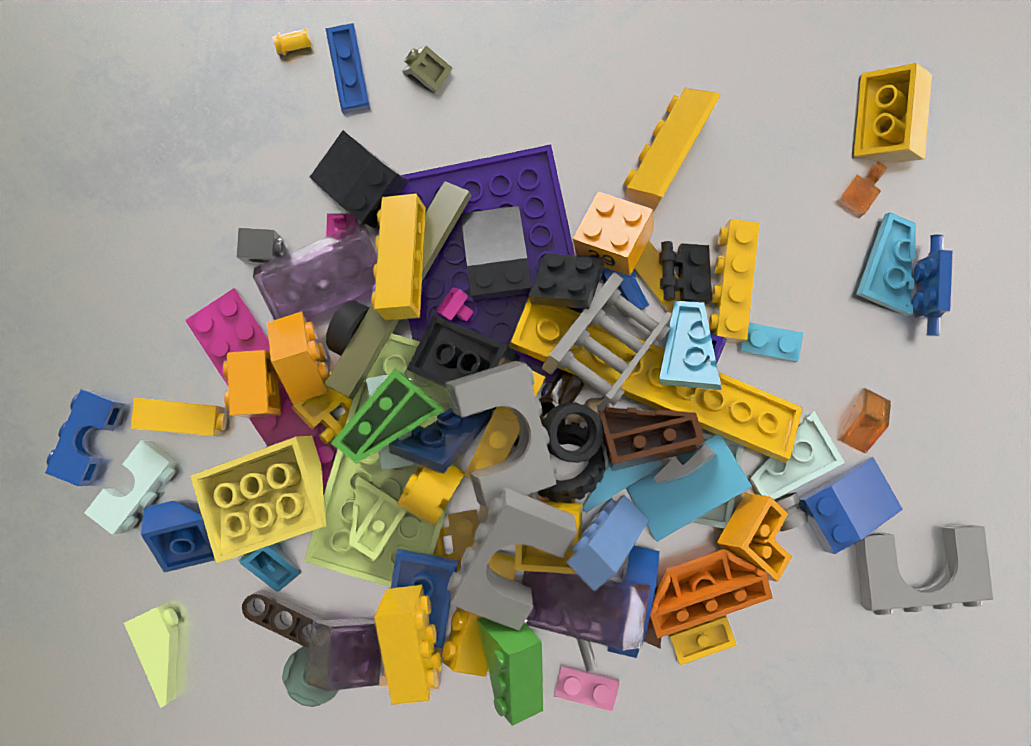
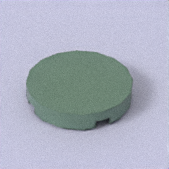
M317 645L312 648L302 646L291 654L285 663L282 679L288 691L287 693L292 700L303 706L315 707L335 697L342 686L344 670L342 661L330 648L324 645Z

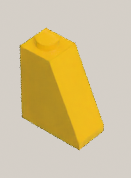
M134 398L131 429L221 436L222 431L227 426V414L224 413V407Z

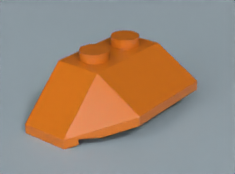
M726 549L666 569L654 596L650 613L657 639L773 599L767 573Z

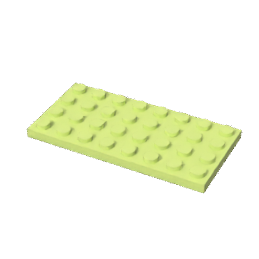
M391 334L366 378L388 375L394 368H397L400 372H404L407 378H412V382L442 406L444 411L450 409L452 405L446 388L407 370L420 342ZM366 378L352 401L346 424L369 399ZM439 414L431 417L430 419L426 420L420 425L424 428L429 426L430 424L437 421V416ZM338 449L324 493L326 526L313 530L304 562L391 587L398 549L434 555L449 502L435 526L407 511L378 558L374 561L349 545L356 479L358 476H361L399 500L412 474H415L419 464L382 470L378 451L355 463ZM464 451L455 460L454 466L460 467Z

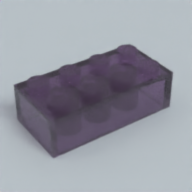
M360 223L254 267L252 277L274 320L301 311L306 319L375 290L376 280L373 269L378 261V253L365 224Z
M524 571L522 585L531 588L533 608L524 621L527 626L620 650L641 648L649 584L611 577L597 590L593 591L578 574Z

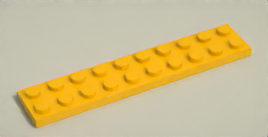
M528 297L509 346L514 350L545 362L549 354L581 313L567 307L531 304ZM590 324L587 328V331L590 332V337L627 364L636 355V352L597 325L595 327ZM636 337V338H637L638 340H640L641 342H643V343L645 342V340H642V339ZM654 344L650 345L620 387L625 391L623 393L624 396L658 410L696 412L702 429L721 435L728 440L783 463L790 460L803 407L720 372L718 373L722 390L661 385L659 378L665 349ZM574 345L570 350L574 353L573 357L612 386L621 374L583 346L579 348ZM565 367L564 369H562V370L567 371V372H569V373H571V374H574L572 371H570V370H569L568 368H566V367Z

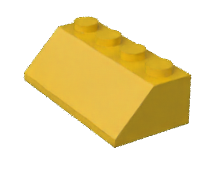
M684 88L680 97L673 96L666 111L670 112L666 121L659 120L652 133L656 137L651 146L648 144L644 146L638 157V160L642 161L637 171L631 169L623 183L628 186L624 194L625 196L647 208L653 209V212L656 210L720 98V94L712 91Z

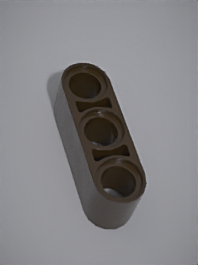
M257 591L246 597L242 603V613L245 618L304 647H316L328 636L329 625L324 618L269 591ZM255 598H259L264 602L265 610L263 613H259L253 608ZM282 611H286L292 616L291 626L281 623L280 613ZM313 624L318 627L320 631L319 638L313 639L308 636L306 631L307 625Z

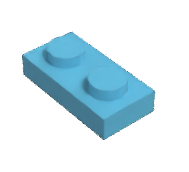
M749 323L747 340L739 344L738 352L796 363L799 362L803 333Z

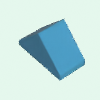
M278 543L247 553L239 559L242 566L276 592H279L300 574L299 569Z

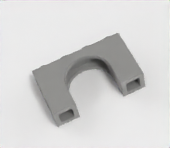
M518 361L446 382L454 414L465 417L493 407L506 406L516 415L520 425L518 445L507 459L492 466L470 472L477 502L486 509L490 508L495 497L499 498L504 488L522 495H528L556 485L554 474L557 473V467L554 459L549 456L547 448L550 442L549 435L541 424L539 415L542 414V407L539 399L534 396L532 388L535 382L534 375L526 363Z
M504 488L501 496L493 499L486 523H480L474 537L475 543L472 548L465 550L461 559V568L458 573L454 572L451 575L447 590L451 591L450 605L520 630L533 608L532 590L530 587L496 574L488 565L490 558L501 548L513 544L530 545L562 558L575 537L577 530L574 515Z
M978 525L942 527L946 555L945 570L935 584L925 589H913L901 577L897 563L894 534L884 532L871 533L856 542L862 607L872 610L876 615L892 614V609L903 608L904 612L922 611V606L933 605V609H951L952 603H963V606L977 607L982 606V601L993 600L985 527Z

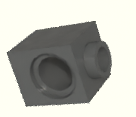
M239 228L236 257L244 263L279 264V256H283L284 240L280 239L281 236L275 230Z

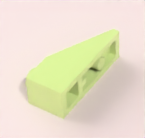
M167 603L124 623L160 708L176 699L179 642L178 617L175 611L169 608Z

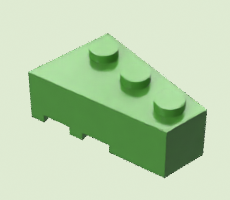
M394 368L331 443L353 462L358 463L393 440L416 428L421 423L444 411V408L397 368Z
M484 617L477 619L494 694V707L501 717L504 716L513 726L542 712V641L525 623H523L520 630H516Z

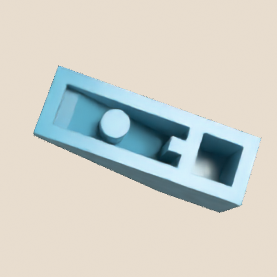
M660 460L611 472L608 461L605 470H603L604 477L601 483L598 482L595 491L588 494L582 504V510L585 513L589 512L662 466Z

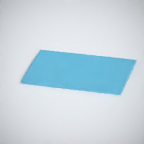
M717 434L705 441L704 444L710 446L718 455L694 473L681 479L661 484L653 479L663 468L661 467L626 488L636 507L648 518L647 526L657 542L752 487L721 435ZM697 451L683 454L678 458L685 464Z

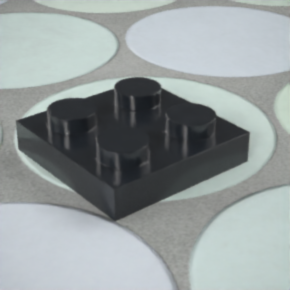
M546 253L529 294L531 304L590 309L604 269L603 258Z

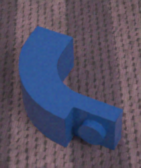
M633 546L628 553L623 570L619 603L607 652L637 658L640 646L644 642L650 618L660 551Z

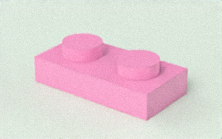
M561 665L554 697L613 711L620 681L616 678Z

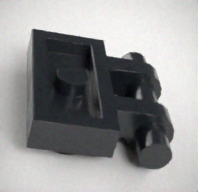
M662 242L659 264L662 265L660 289L663 290V299L666 301L675 300V291H680V301L709 304L712 301L709 245L681 243L678 246V254L673 251V242ZM674 266L679 267V279L674 277Z

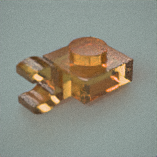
M877 161L875 165L871 166L864 178L858 174L855 175L838 201L859 215H865L881 192L874 185L888 167Z

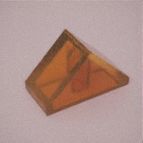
M863 388L838 441L866 454L889 427L891 401Z

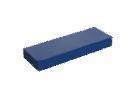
M354 23L325 28L342 113L371 108Z

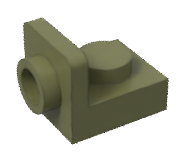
M425 45L418 49L413 48L404 59L406 66L402 71L406 75L412 74L431 91L435 92L448 76L452 67Z

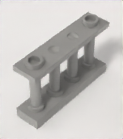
M613 272L595 295L590 309H585L542 366V369L550 375L554 373L558 366L562 369L566 367L605 395L597 407L601 412L608 403L614 406L625 391L620 387L653 341L656 339L660 342L669 331L670 327L666 323L673 315L667 311L658 323L620 295L622 292L618 290V287L623 278ZM606 304L610 307L614 305L651 332L650 336L644 343L605 316L606 312L602 310ZM590 324L595 327L597 325L636 352L631 362L627 364L590 337V332L587 331ZM574 345L579 348L583 346L619 372L621 375L612 386L573 357L574 353L570 351Z

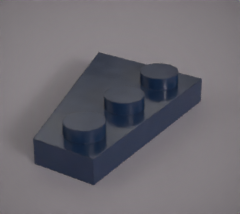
M451 407L439 414L437 421L424 428L420 425L411 430L412 435L403 441L397 438L389 443V453L444 474L491 420L492 409L461 417L454 414Z

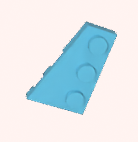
M892 212L884 214L856 295L905 316L913 315V305H910L911 289H914V278H911L912 260L915 258L916 223Z
M674 301L673 315L671 316L659 378L661 385L722 390L704 303Z

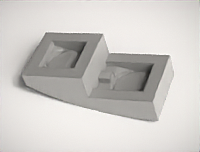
M704 444L685 464L679 458L674 457L653 479L661 484L681 479L705 466L718 454L710 446Z

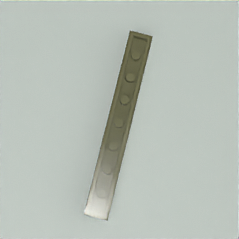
M446 181L442 184L425 213L422 280L472 196L468 190ZM371 305L325 385L353 400L400 319L384 320Z

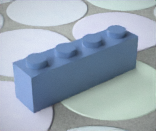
M625 495L617 501L613 498L610 499L600 509V513L591 521V525L581 534L582 537L572 546L571 549L574 551V554L567 563L593 591L597 590L617 573L649 522L648 518Z

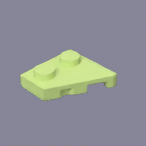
M358 476L355 484L356 492L352 510L353 519L349 545L375 561L407 511L397 505L399 500L363 477Z

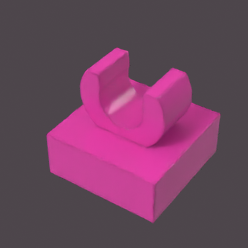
M327 213V244L357 245L358 219L350 213Z
M457 288L450 290L435 311L444 319L452 320L456 315L466 322L473 314V311L463 304L468 295Z

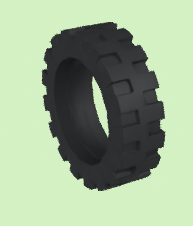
M565 422L562 429L557 431L558 443L560 445L572 444L581 447L587 439L588 427L582 428L578 423L572 422L570 425ZM602 446L589 459L587 467L581 474L568 480H556V485L539 490L537 494L543 498L545 496L548 497L549 501L552 502L563 500V503H570L572 499L577 498L581 500L585 498V494L588 492H594L597 488L596 484L598 482L601 483L604 477L603 470L606 468Z

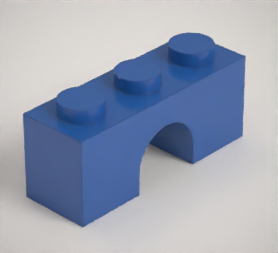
M80 389V392L71 401V413L68 420L60 427L58 433L60 439L57 446L48 455L46 462L48 467L45 473L76 486H90L102 458L88 452L85 447V437L95 427L101 430L113 431L124 403L94 391Z

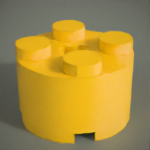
M453 464L444 474L418 465V469L415 474H412L397 505L435 526L465 472Z

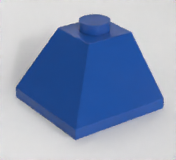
M174 500L144 507L141 536L164 573L215 560L203 517L200 514Z

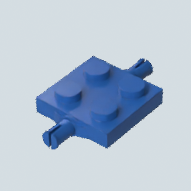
M940 234L930 236V253H928L927 257L917 261L913 272L914 281H917L916 293L912 299L913 310H915V318L927 319L926 336H940V318L951 309L953 251L943 250L944 235Z

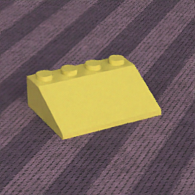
M312 436L293 437L190 476L216 564L326 526L321 462Z

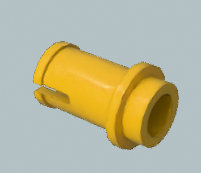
M306 28L283 35L279 32L277 33L278 36L272 37L277 55L283 53L286 56V52L311 47Z

